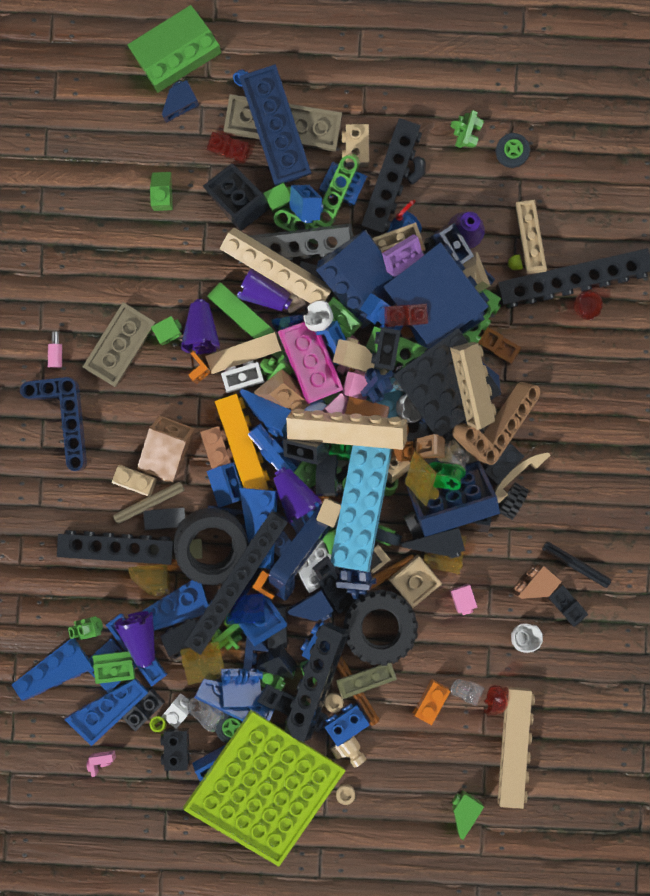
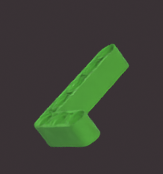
M347 154L341 159L322 201L323 212L329 213L330 221L323 220L321 213L320 220H313L312 223L303 222L305 229L333 225L360 164L359 158L355 154ZM350 158L354 161V168L350 169L345 165L346 159ZM342 176L346 179V186L338 184V177ZM331 194L338 197L337 204H333L330 201L329 197ZM281 208L275 213L274 222L277 226L287 231L300 230L297 227V222L301 220L290 208ZM280 213H285L288 216L287 222H283L280 219ZM310 239V242L318 244L317 240Z

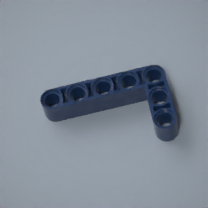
M69 377L24 382L20 387V393L24 398L39 400L59 397L66 465L72 471L84 470L87 466L78 382ZM68 382H72L73 388L67 392L65 385ZM49 384H53L54 390L48 394L46 387ZM30 386H33L35 392L33 395L29 396L27 394V389ZM69 401H74L75 407L73 410L69 411L67 409V403ZM74 419L77 422V426L71 430L69 422ZM76 438L79 441V445L76 449H73L71 441ZM78 457L81 464L78 468H75L72 463Z
M322 504L319 505L269 573V590L285 601L290 597L295 588V575L331 528V526L316 520Z

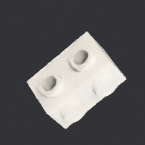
M254 361L246 362L240 368H236V366L225 369V372L221 373L227 393L265 383L260 365Z

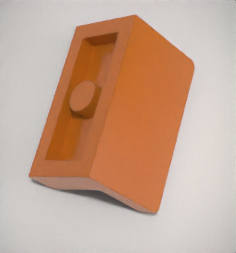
M192 351L190 354L200 365L188 376L193 382L198 384L211 371L198 355Z
M263 569L252 588L273 600L275 594L263 586L270 571Z

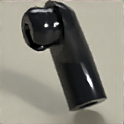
M416 156L413 159L415 171L407 177L411 185H414L426 173V161L420 156Z

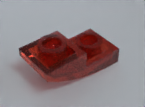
M212 132L206 150L245 163L251 145L248 142L232 139L228 135Z
M427 304L384 307L385 327L428 324Z

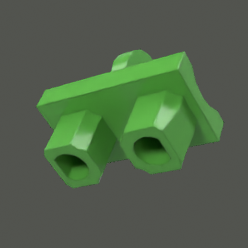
M472 110L471 113H465L464 117L459 116L458 121L451 122L450 126L455 129L454 135L458 136L455 144L456 147L466 146L473 148L477 145L478 137L471 133L473 129L479 131L483 126L484 120L477 117L478 112Z
M283 352L276 363L274 358L262 360L260 363L263 369L261 373L267 374V381L281 369L289 375L292 374L294 370L290 361L287 360L288 356L286 353Z
M230 615L223 621L228 629L222 633L218 628L211 638L213 640L211 644L219 650L222 647L229 650L232 646L236 650L240 648L237 642L242 639L240 633L243 630L234 617Z
M96 616L74 621L75 626L68 628L71 639L78 637L79 640L96 637L101 635L103 623Z

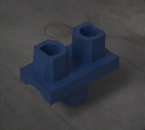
M367 369L364 376L368 384L360 393L363 397L369 396L372 403L382 401L385 398L384 394L394 388L390 381L393 377L392 370L388 371L385 375H381L379 369Z
M343 568L340 571V579L336 582V587L347 588V593H352L353 599H360L361 594L366 595L367 590L371 589L372 584H376V578L371 576V571H358V576H353V569Z

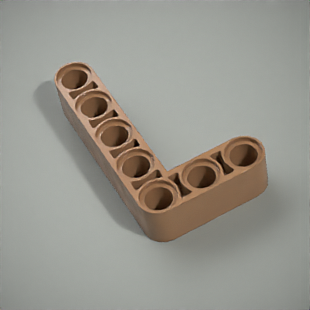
M525 382L518 383L496 415L495 422L489 425L484 434L480 430L461 422L453 428V437L474 459L489 465L495 464L538 401L541 393L540 388Z

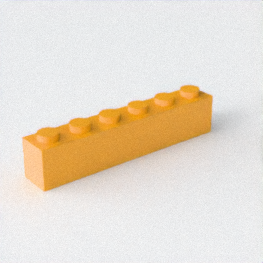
M237 394L215 401L243 488L273 490V488L269 489L267 481H270L268 472L263 470L261 463L264 462L262 454L256 451V444L247 434L250 432L249 427L252 425L249 416L244 415L243 409L246 407L243 398H239Z

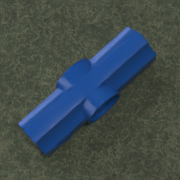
M261 423L247 433L259 447V451L269 463H272L277 471L283 467L286 470L290 468L293 472L297 469L290 458L284 457L283 447L275 438L271 437Z

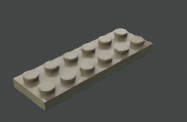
M230 94L224 133L259 139L246 97ZM289 104L302 146L336 152L342 112Z

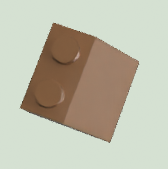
M283 369L254 391L255 395L290 410H304L310 405L307 404L298 381Z

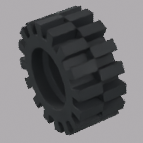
M514 482L507 492L508 495L501 503L499 508L500 514L513 520L522 507L529 489Z

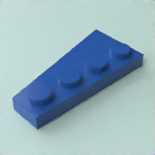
M239 488L249 543L271 509L277 512L278 491ZM275 543L258 568L272 569Z
M136 678L66 716L64 720L92 746L148 694V690Z

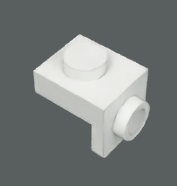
M179 694L162 717L177 729L195 704L183 694Z

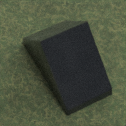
M280 645L260 654L256 670L293 679L297 664L283 645Z

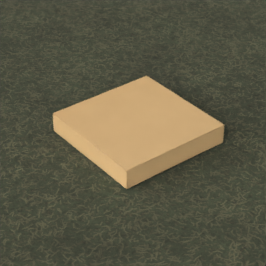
M416 555L389 578V581L412 608L417 606L442 584L419 555Z

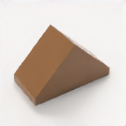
M436 434L416 438L414 458H445V438Z

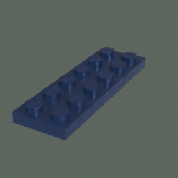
M276 64L239 76L275 186L311 175V170Z

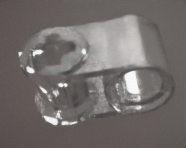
M455 440L445 442V458H437V460L445 464L461 465L466 471L465 465L469 461V455Z
M457 679L451 687V694L467 703L478 706L485 688L471 681Z
M195 698L188 702L187 708L189 713L206 730L215 732L217 724L225 717V713Z

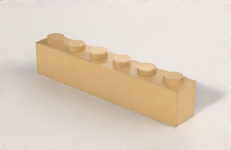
M236 228L228 232L220 247V250L310 304L316 301L326 302L332 291L326 282Z
M303 409L291 410L286 418L287 439L399 450H403L407 442V420L399 417L383 418L379 415L362 416L357 413L348 415L341 412L324 413L321 410L304 411Z
M506 687L498 804L500 807L523 809L524 803H527L528 794L525 791V783L529 782V772L526 771L527 764H530L528 744L531 745L532 733H529V727L533 725L531 706H534L535 695L532 694L529 688Z

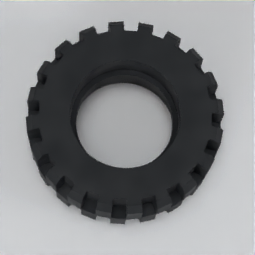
M382 589L368 591L366 595L362 594L360 599L358 598L353 601L345 614L344 629L349 631L346 640L348 646L360 660L367 661L371 665L381 664L386 666L388 663L393 662L394 664L400 658L406 657L408 651L414 647V641L418 635V622L413 609L402 596L392 591ZM376 609L388 610L398 620L399 630L397 636L386 645L372 644L365 638L362 631L364 618Z

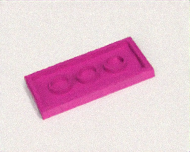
M305 322L278 331L307 404L344 390L322 335H316L315 331L308 329Z

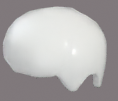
M316 301L308 306V314L304 315L306 327L315 332L327 329L333 321L332 310L325 301Z
M406 394L402 395L396 404L397 414L401 419H406L407 423L417 422L421 419V415Z
M523 623L513 629L511 642L518 651L530 653L540 648L543 642V634L536 625Z

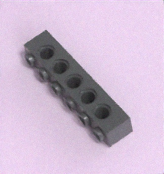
M342 224L250 235L249 237L284 258L293 260V257L301 256V259L311 258L314 254H319L320 257L327 256L352 239L353 232L352 224ZM335 237L337 245L330 244L328 238ZM310 239L317 240L318 247H312ZM291 241H296L299 244V249L292 248ZM273 243H277L280 246V252L273 249Z

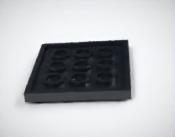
M459 328L452 330L393 373L394 378L433 434L443 436L466 419L450 350L451 347L468 343ZM488 373L486 382L491 387L492 396H490V400H492L502 392Z

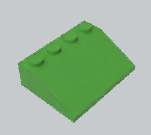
M191 5L127 44L157 93L221 54L220 45Z

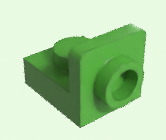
M261 671L263 673V678L260 679L261 686L265 687L266 684H270L283 689L285 685L284 677Z

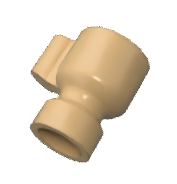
M355 736L338 747L334 745L330 748L336 759L350 757V762L354 768L366 761L365 755L359 751L360 744Z

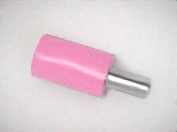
M57 331L52 332V344H48V368H62V344H59V332Z

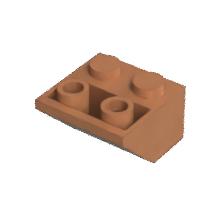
M539 564L536 566L532 565L526 572L528 576L523 581H518L514 586L515 591L513 594L521 599L549 597L562 581L544 566Z

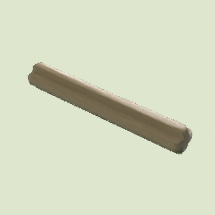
M177 482L114 514L116 523H122L183 492L184 486L181 482Z

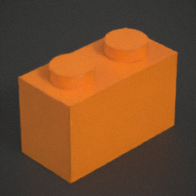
M431 679L413 711L414 716L432 725L451 692L450 689Z

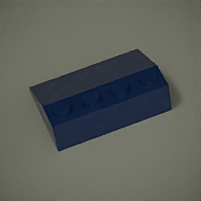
M366 230L319 260L316 271L341 303L362 322L360 326L362 329L372 323L366 318L368 314L360 310L370 293L391 307L396 304L384 288L395 277L387 272L382 256L383 252Z
M480 461L462 466L466 474L461 479V487L458 490L433 488L428 483V477L406 483L425 537L500 514L497 496Z

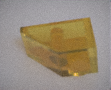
M167 565L128 567L131 579L149 595L163 596L164 594H169L170 573Z

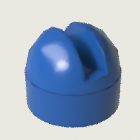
M244 69L238 70L233 74L234 82L242 87L239 76L248 72H245Z

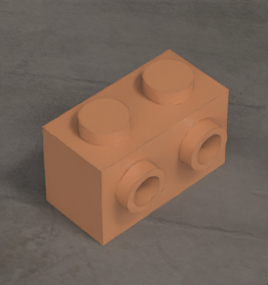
M218 426L200 432L212 469L232 463L233 455L231 449L226 446L225 441H227L224 429L221 430Z

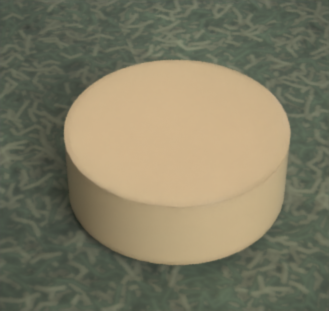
M337 692L329 693L324 702L326 709L330 712L340 711L344 704L341 695Z
M342 784L337 788L336 798L338 802L348 805L354 801L355 790L351 785Z

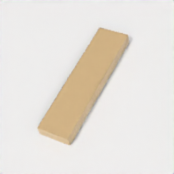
M535 200L516 202L527 274L546 272L547 267Z
M273 332L205 357L211 373L214 374L283 349L277 332Z

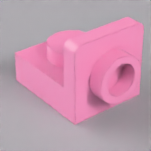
M115 750L91 754L89 760H87V770L91 772V777H95L98 774V764L100 767L111 765V762L116 758Z

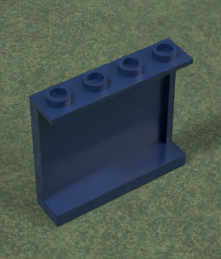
M439 243L384 286L385 290L428 347L455 328L460 329L489 307L487 302L490 300L483 291L481 293L478 292L475 288L478 284L471 275L469 277L466 276L463 272L466 268L459 259L457 261L454 260L451 256L454 252L447 243L445 245Z

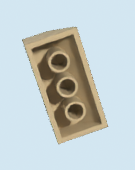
M470 342L451 347L450 350L467 425L479 430L495 422L494 415H496V409L490 400L492 390L486 382L488 372L481 359L483 357L482 347L476 342Z

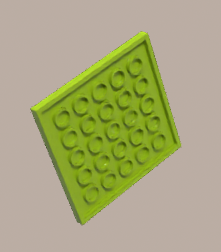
M250 710L183 806V809L279 867L340 780L345 769L307 744L293 738L283 729L258 713Z

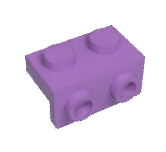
M414 234L382 253L386 270L393 277L398 276L425 255L422 253L418 237Z

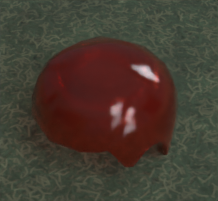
M592 291L580 293L574 302L575 313L584 320H593L601 314L602 298Z
M493 685L487 691V699L484 700V703L488 705V708L484 710L486 715L496 716L502 714L507 709L508 697L504 688L499 685Z

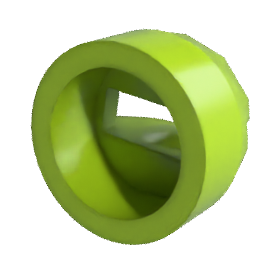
M520 254L510 257L508 260L510 269H523Z
M161 716L153 717L150 721V728L154 732H161L166 727V721ZM162 721L163 724L156 728L154 726Z

